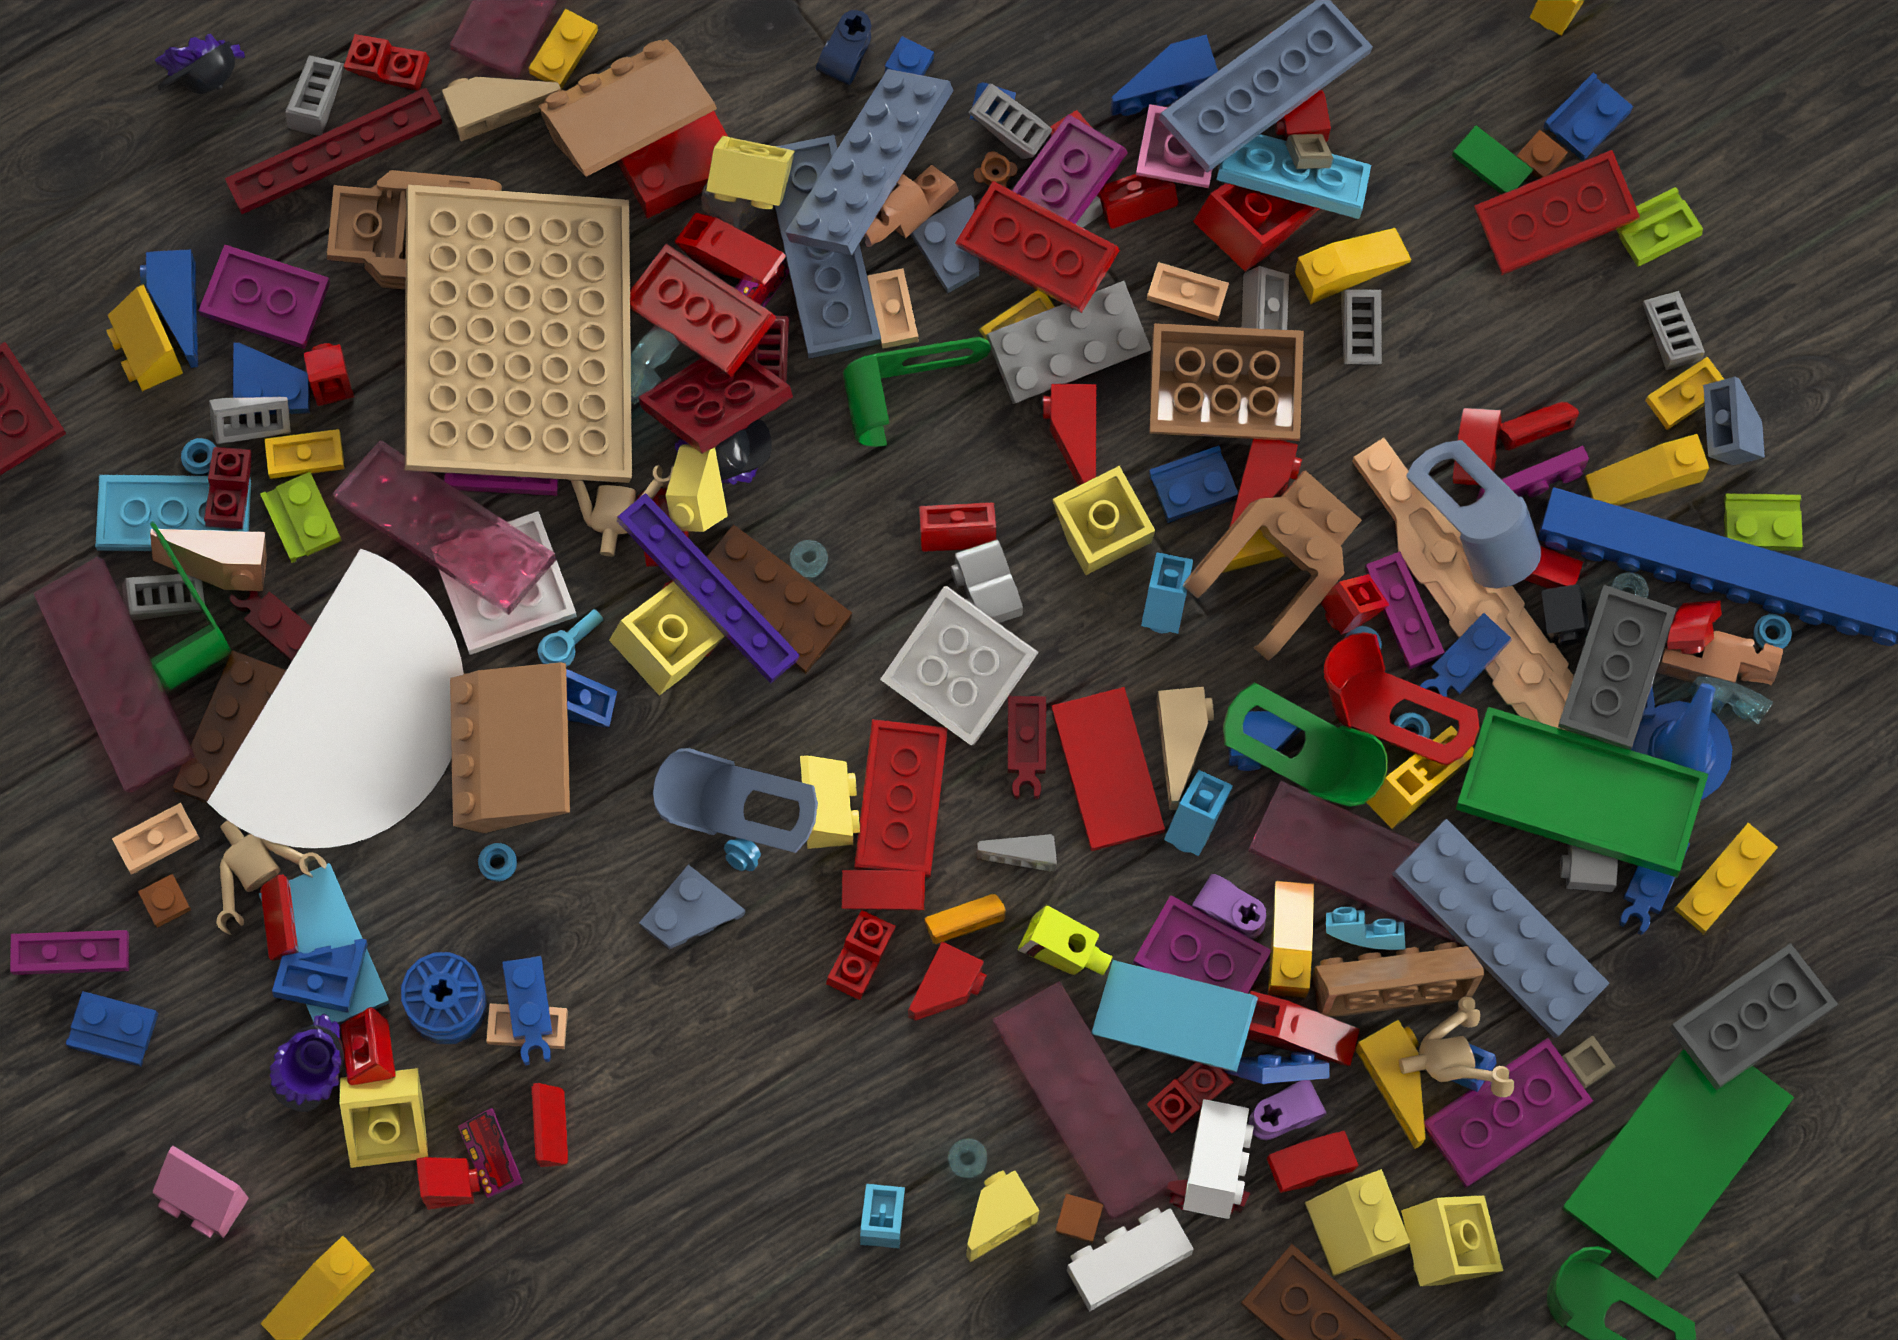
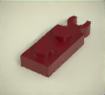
M249 591V598L243 601L238 600L232 594L229 599L233 607L242 612H250L244 618L245 623L292 662L312 627L270 591L263 599L259 597L258 591Z
M1008 696L1007 773H1018V777L1012 785L1014 799H1019V789L1022 785L1026 784L1034 789V799H1039L1041 794V783L1035 777V774L1046 773V696Z

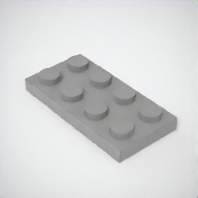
M1124 281L1094 292L1082 313L1062 304L986 334L1013 404L1051 390V384L1069 383L1151 350Z

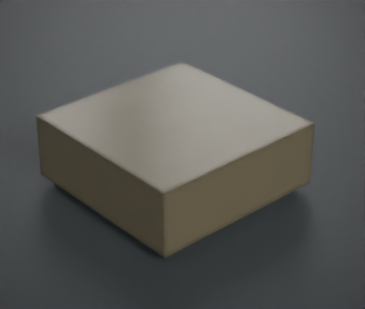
M1322 134L1288 135L1285 145L1296 169L1331 168L1334 158Z
M1591 1036L1562 1056L1584 1089L1616 1067L1594 1036Z

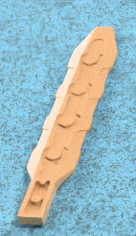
M1382 438L1354 456L1353 464L1395 520L1398 552H1401L1406 566L1419 584L1425 585L1450 620L1449 626L1457 637L1460 638L1483 613L1511 637L1512 641L1485 668L1493 680V687L1506 705H1511L1518 716L1558 728L1574 676L1568 669L1569 663L1554 643H1550L1528 614L1524 608L1525 603L1513 586L1497 589L1488 588L1474 581L1460 540L1461 533L1407 479V468L1385 438Z

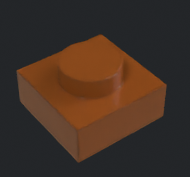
M1539 130L1516 157L1533 169V176L1541 179L1551 175L1567 157L1568 151Z
M173 874L138 891L157 928L191 911Z

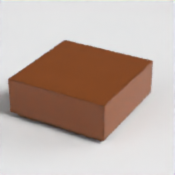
M1066 1194L1055 1233L1093 1243L1103 1204Z

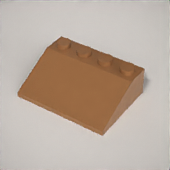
M667 39L649 43L644 47L643 52L631 58L624 57L618 59L606 71L600 74L587 75L578 82V85L567 91L554 92L546 98L545 102L537 105L554 143L586 177L717 109L714 101L679 50Z
M1154 324L1151 348L1149 434L1300 441L1304 331Z
M559 662L478 670L450 678L453 826L488 833L570 813L566 664Z
M1450 942L1434 946L1435 951L1419 952V948L1412 947L1396 951L1397 956L1381 957V953L1375 952L1358 956L1359 961L1343 962V958L1339 957L1320 961L1321 966H1315L1312 977L1318 1013L1332 1018L1459 1001L1463 997L1472 998L1484 976V970L1468 946L1457 947V943Z

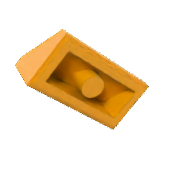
M991 894L927 916L925 924L932 943L936 945L1002 922L1005 919L1006 910L996 894Z

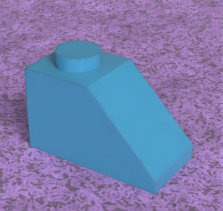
M1156 553L1141 626L1148 627L1158 633L1172 632L1178 634L1187 589L1183 587V584L1191 574L1192 559Z
M1198 770L1179 803L1164 840L1183 852H1191L1199 856L1233 785Z

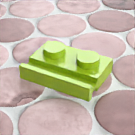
M1676 187L1636 206L1640 220L1616 229L1619 239L1637 267L1702 236V226L1685 200L1681 199Z
M311 472L278 485L272 491L260 493L291 563L304 555L309 556L342 541Z
M1726 494L1724 496L1725 537L1771 551H1800L1803 547L1802 514L1800 511L1801 495Z

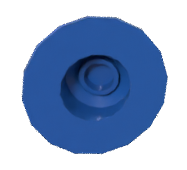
M1706 683L1700 685L1691 703L1675 701L1659 705L1655 708L1656 715L1654 718L1642 719L1631 749L1635 752L1707 773L1708 778L1701 800L1708 797L1721 786L1730 770L1733 751L1728 730L1716 714L1711 712L1716 689Z

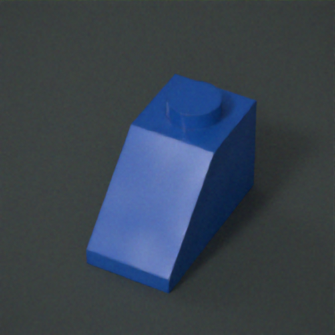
M566 669L568 720L600 727H610L617 691Z
M1268 711L1248 712L1243 723V732L1278 752L1302 730ZM1228 747L1229 766L1238 765V769L1243 771H1253L1261 768L1262 764Z

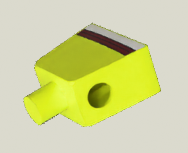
M1047 905L1032 917L1017 949L1072 975L1077 974L1084 967L1104 975L1113 956L1095 946L1099 937L1096 931ZM1068 943L1075 947V952L1069 948Z

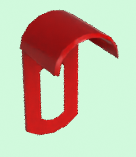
M1365 632L1352 634L1339 641L1331 649L1324 664V678L1334 712L1340 723L1348 728L1372 734L1380 740L1444 766L1462 758L1474 745L1480 728L1477 709L1385 673L1386 668L1376 634ZM1406 699L1458 720L1459 730L1452 741L1443 745L1391 724V710L1398 702Z

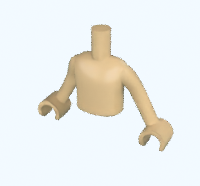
M655 466L653 469L654 480L643 494L646 493L653 500L661 487L668 488L674 466L671 467L670 475L664 479L661 478V466ZM568 479L573 485L586 524L590 528L592 527L593 530L603 533L600 554L615 556L618 534L627 533L617 522V516L635 502L636 490L622 486H598L596 503L593 509L583 480Z
M226 821L220 828L232 846L226 850L220 863L223 911L217 917L218 928L230 935L231 933L226 927V921L230 917H235L241 926L244 925L243 917L235 912L232 871L239 878L245 890L251 892L273 879L281 870L272 858L269 850L298 864L301 871L313 878V875L308 870L309 863L317 860L321 867L326 869L327 864L325 860L316 853L302 854L287 845L273 843L252 834L244 837L237 826L230 821Z
M1471 997L1460 999L1458 1011L1424 1037L1419 1048L1420 1055L1399 1059V1067L1402 1074L1426 1069L1430 1076L1439 1082H1448L1462 1078L1490 1081L1491 1091L1498 1097L1511 1096L1514 1090V1081L1509 1079V1070L1506 1067L1498 1066L1493 1071L1475 1068L1472 1050L1464 1036L1442 1039L1459 1024L1464 1027H1475L1478 1025L1480 1011L1475 1009V1000Z

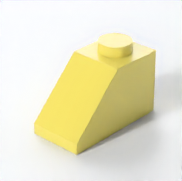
M691 445L679 447L666 492V500L670 519L681 531L704 532L728 516L715 448L701 454Z

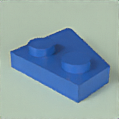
M234 343L233 398L287 397L289 414L310 413V382L307 372L244 344ZM276 409L269 410V414H276ZM254 412V415H261V412Z
M356 939L354 944L331 949L330 945L316 948L310 953L298 952L282 956L272 990L273 997L349 1013L367 949V940Z
M1293 1052L1291 1057L1266 1054L1259 1055L1258 1057H1241L1237 1072L1225 1069L1224 1072L1261 1084L1329 1078V1063L1314 1059V1053Z

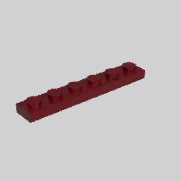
M424 88L225 178V181L242 215L443 124L442 118L427 88Z

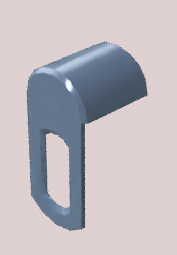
M1462 440L1437 445L1426 450L1413 462L1406 475L1407 479L1461 533L1460 540L1475 582L1488 588L1508 587L1524 580L1536 569L1541 559V548L1525 501L1522 497H1518ZM1454 459L1485 492L1477 502L1460 507L1428 475L1431 468L1443 460Z
M690 748L678 749L666 758L656 775L653 790L655 808L660 817L669 823L715 835L718 832L794 853L808 840L816 823L818 801L814 785L735 766L734 761ZM755 790L798 801L800 812L796 825L791 831L745 820L743 811L747 796Z

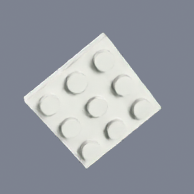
M538 511L432 549L470 655L577 617Z
M944 586L880 680L972 746L980 738L1034 660L1038 651L949 587Z

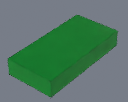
M1475 126L1452 153V157L1501 195L1521 187L1533 172L1531 167L1478 126Z

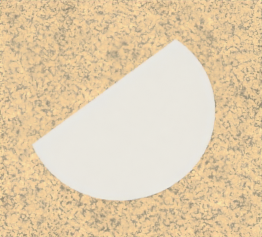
M363 549L359 550L208 799L207 803L221 816L244 831L273 843L302 848H329L352 844L390 828L418 807L433 790L452 758L450 678L463 675L464 673L456 640L448 622L429 594L410 575L376 554Z

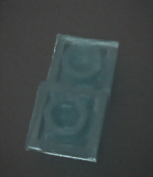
M654 326L642 338L631 353V403L634 405L639 402V396L652 389L661 381L654 368L666 362L670 358L672 351L680 344L672 333L657 326Z
M1698 676L1688 691L1694 698L1702 683L1712 685L1716 690L1711 710L1719 714L1724 706L1729 703L1733 706V711L1740 718L1746 721L1753 720L1757 724L1761 722L1773 704L1766 697L1747 687L1712 677Z

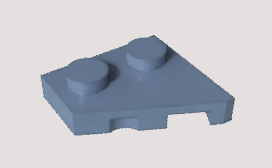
M971 195L928 218L910 234L947 294L979 276L978 258L958 248L955 244L975 211L974 199Z
M688 864L639 924L670 950L687 942L689 938L704 935L713 931L714 927L732 919L738 920L742 918L746 911Z

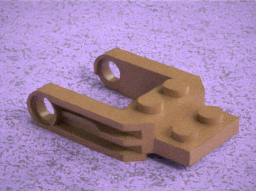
M394 170L389 171L380 178L372 188L334 185L327 260L364 263L367 272L381 287L405 289L406 259H403L406 232L407 186L423 185L502 191V185L494 180Z
M1305 470L1282 497L1263 498L1251 502L1189 575L1183 587L1196 598H1199L1213 584L1256 531L1260 529L1263 536L1302 571H1307L1311 574L1309 580L1273 621L1272 625L1274 627L1258 645L1254 646V649L1269 661L1282 649L1343 576L1344 565L1341 545L1362 520Z

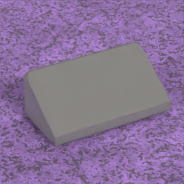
M1261 266L1244 273L1241 328L1287 330L1289 274Z

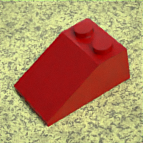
M714 111L616 161L647 219L706 191L714 147L722 136L728 137Z
M1226 183L1209 195L1193 222L1244 271H1247L1272 253L1320 208Z

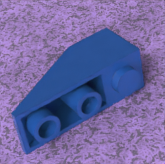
M1207 35L1170 44L1112 96L1111 115L1120 113L1124 116L1133 115L1140 112L1143 107L1149 106V104H1157V106L1173 104L1178 98L1185 96L1218 72Z

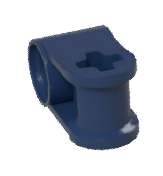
M850 10L842 15L830 40L821 52L816 65V71L851 85L871 41V20L867 14L859 10ZM855 28L861 29V32L857 31L854 34V36L849 34V32H853Z

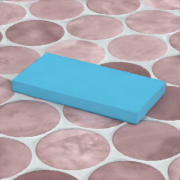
M1259 134L1220 163L1216 180L1356 219L1360 218L1371 169L1370 164L1332 154L1334 159L1331 168L1296 169L1285 145L1286 141Z
M99 475L95 547L97 551H152L150 537L152 529L150 522L152 521L158 529L249 532L251 478L249 479L243 529L205 526L204 516L209 493L208 476Z
M330 863L327 864L326 869L319 867L310 871L313 878L303 874L289 880L299 952L310 953L316 948L330 945L331 949L354 944L356 939H362ZM366 949L349 1013L308 1004L306 1006L313 1022L315 1016L326 1014L331 1022L336 1021L341 1025L369 1007L377 1009L389 1004L390 1001Z
M1113 960L1091 1034L1237 1072L1258 997Z

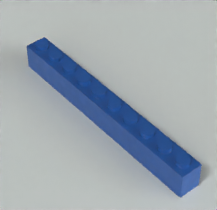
M1553 487L1537 537L1538 540L1544 541V544L1551 549L1564 551L1568 548L1581 552V556L1592 561L1606 559L1616 562L1619 568L1626 571L1637 572L1640 569L1654 573L1653 576L1656 579L1664 582H1675L1678 580L1690 584L1692 589L1699 592L1711 593L1716 591L1726 594L1729 600L1736 603L1745 604L1750 601L1763 605V609L1771 613L1784 614L1788 612L1798 615L1800 620L1809 624L1819 625L1826 623L1836 626L1837 631L1846 635H1858L1860 633L1873 637L1872 640L1881 645L1893 646L1898 644V587L1558 488Z

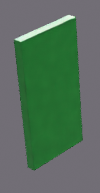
M1488 707L1456 810L1678 878L1708 774Z
M1683 1049L1561 1209L1656 1281L1794 1097L1754 1066H1751L1716 1091L1686 1050Z

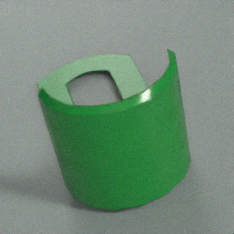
M981 337L876 353L861 357L848 364L843 372V379L856 440L866 446H887L883 425L889 424L881 378L977 363L987 357L992 350L989 341ZM961 349L973 351L971 355L909 366L902 365L905 360L912 357Z
M152 521L150 526L209 623V625L147 661L164 689L171 691L228 657L231 648L164 536Z
M1253 683L1239 692L1228 707L1223 724L1224 745L1308 789V794L1352 807L1364 804L1370 800L1383 785L1388 770L1387 753L1383 743L1374 735L1345 726L1337 728L1257 683ZM1259 706L1305 731V743L1300 753L1291 759L1243 732V723L1250 709Z
M1599 1246L1585 1247L1571 1254L1552 1276L1547 1290V1305L1553 1319L1562 1327L1567 1326L1588 1340H1627L1605 1327V1315L1608 1308L1619 1300L1673 1331L1676 1340H1696L1695 1322L1600 1265L1611 1253V1250Z

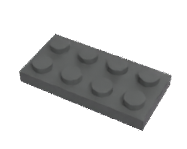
M1603 585L1558 728L1625 749H1632L1676 608Z
M1790 943L1673 1023L1669 1030L1717 1091L1834 1010L1838 1003Z

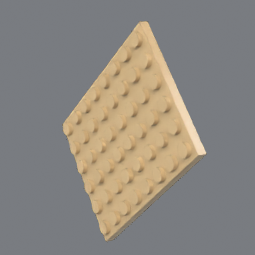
M423 185L407 186L405 470L630 482L632 478L629 200Z

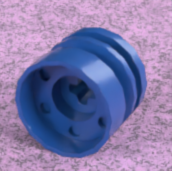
M450 952L432 953L418 959L407 970L401 984V1001L413 1028L424 1039L437 1044H456L470 1038L481 1027L487 1013V995L476 969L465 958ZM443 987H447L451 996H445L443 1002H438L434 993H441Z

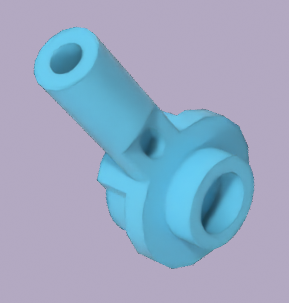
M593 609L568 632L560 630L557 633L545 636L538 646V656L541 663L562 662L566 664V667L569 666L575 657V645L603 621L600 613Z

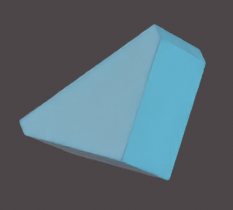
M866 1184L860 1245L899 1248L905 1187Z

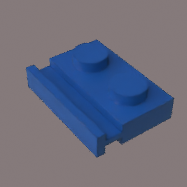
M1593 72L1545 121L1543 127L1547 131L1550 130L1554 133L1557 140L1584 161L1631 113L1633 106L1607 83L1603 84L1597 79V75Z
M1220 446L1149 470V477L1152 479L1155 492L1168 523L1238 498V491L1226 461L1223 459Z
M82 991L66 1046L142 1067L145 1051L148 1049L158 1012Z

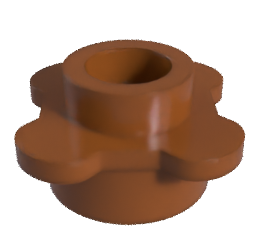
M991 151L985 155L981 168L975 169L974 179L976 182H984L988 186L994 181L1006 187L1010 177L1016 176L1017 166L1015 163L1009 162L1006 157ZM998 170L999 174L993 175L992 171Z

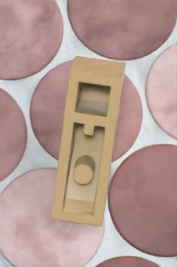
M474 77L469 80L461 78L450 83L448 88L442 89L446 108L460 141L538 113L540 110L537 105L545 102L550 94L561 91L558 82Z
M1204 687L1158 691L1156 702L1169 810H1177L1206 734L1208 721L1214 720L1212 698H1205Z

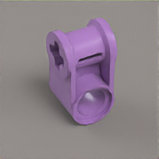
M1210 875L1192 904L1193 908L1252 940L1259 937L1264 931L1266 909L1263 903L1238 889L1230 881L1219 875ZM1250 913L1255 914V921L1250 920L1248 924L1242 923V916L1247 917Z
M1302 1080L1285 1088L1280 1093L1259 1102L1251 1113L1248 1124L1254 1125L1253 1135L1256 1138L1267 1141L1291 1130L1307 1126L1321 1119L1327 1113L1311 1081ZM1264 1113L1267 1117H1275L1276 1121L1273 1125L1270 1122L1263 1123L1261 1121Z

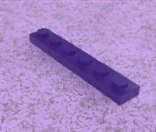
M646 493L617 516L619 525L770 684L798 661L800 655Z

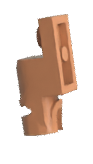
M933 165L929 166L914 181L902 173L863 236L866 238V246L871 247L873 244L882 241L894 230L907 238L959 192L956 182Z
M1714 631V639L1706 647H1703L1704 650L1700 653V657L1694 656V653L1682 654L1680 649L1668 650V648H1665L1656 673L1699 685L1706 683L1712 685L1716 690L1730 693L1736 682L1737 675L1741 676V681L1772 685L1779 669L1783 649L1765 643L1760 653L1757 654L1753 647L1755 643L1753 639Z

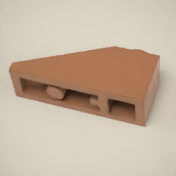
M151 529L153 561L176 570L153 529ZM159 529L187 575L224 590L263 591L267 562L265 532Z

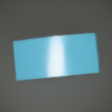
M1340 907L1333 912L1326 913V933L1337 939L1374 949H1406L1404 922H1396L1394 919L1385 918L1378 919L1373 924H1366L1365 911H1356L1353 907Z

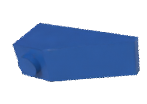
M191 249L146 252V265H140L141 285L144 284V287H147L155 306L190 367H198L196 262Z

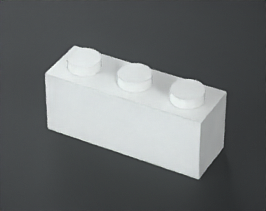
M1203 1099L1183 1210L1229 1219L1232 1205L1241 1204L1245 1182L1239 1181L1238 1175L1245 1176L1249 1153L1242 1152L1243 1147L1250 1148L1254 1125L1247 1124L1249 1108Z
M1156 1208L1138 1219L1141 1223L1139 1226L1128 1232L1125 1227H1121L1104 1238L1107 1243L1093 1250L1091 1245L1070 1256L1073 1262L1068 1264L1067 1272L1089 1311L1192 1255L1193 1247L1171 1208L1162 1213L1159 1208Z

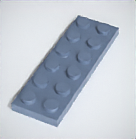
M1316 0L1162 111L1159 120L1208 173L1369 55L1373 46L1331 0Z
M887 69L785 233L789 241L852 255L954 91L950 81Z
M831 135L776 146L795 151L783 201L780 206L774 205L808 358L881 344L880 331L860 244H858L852 255L790 242L785 233L837 150L835 136Z
M1447 819L1392 873L1463 947H1469L1479 963L1554 1038L1558 1037L1609 984L1568 940Z

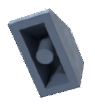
M1732 377L1703 385L1708 457L1730 465L1765 458L1762 421L1740 379Z

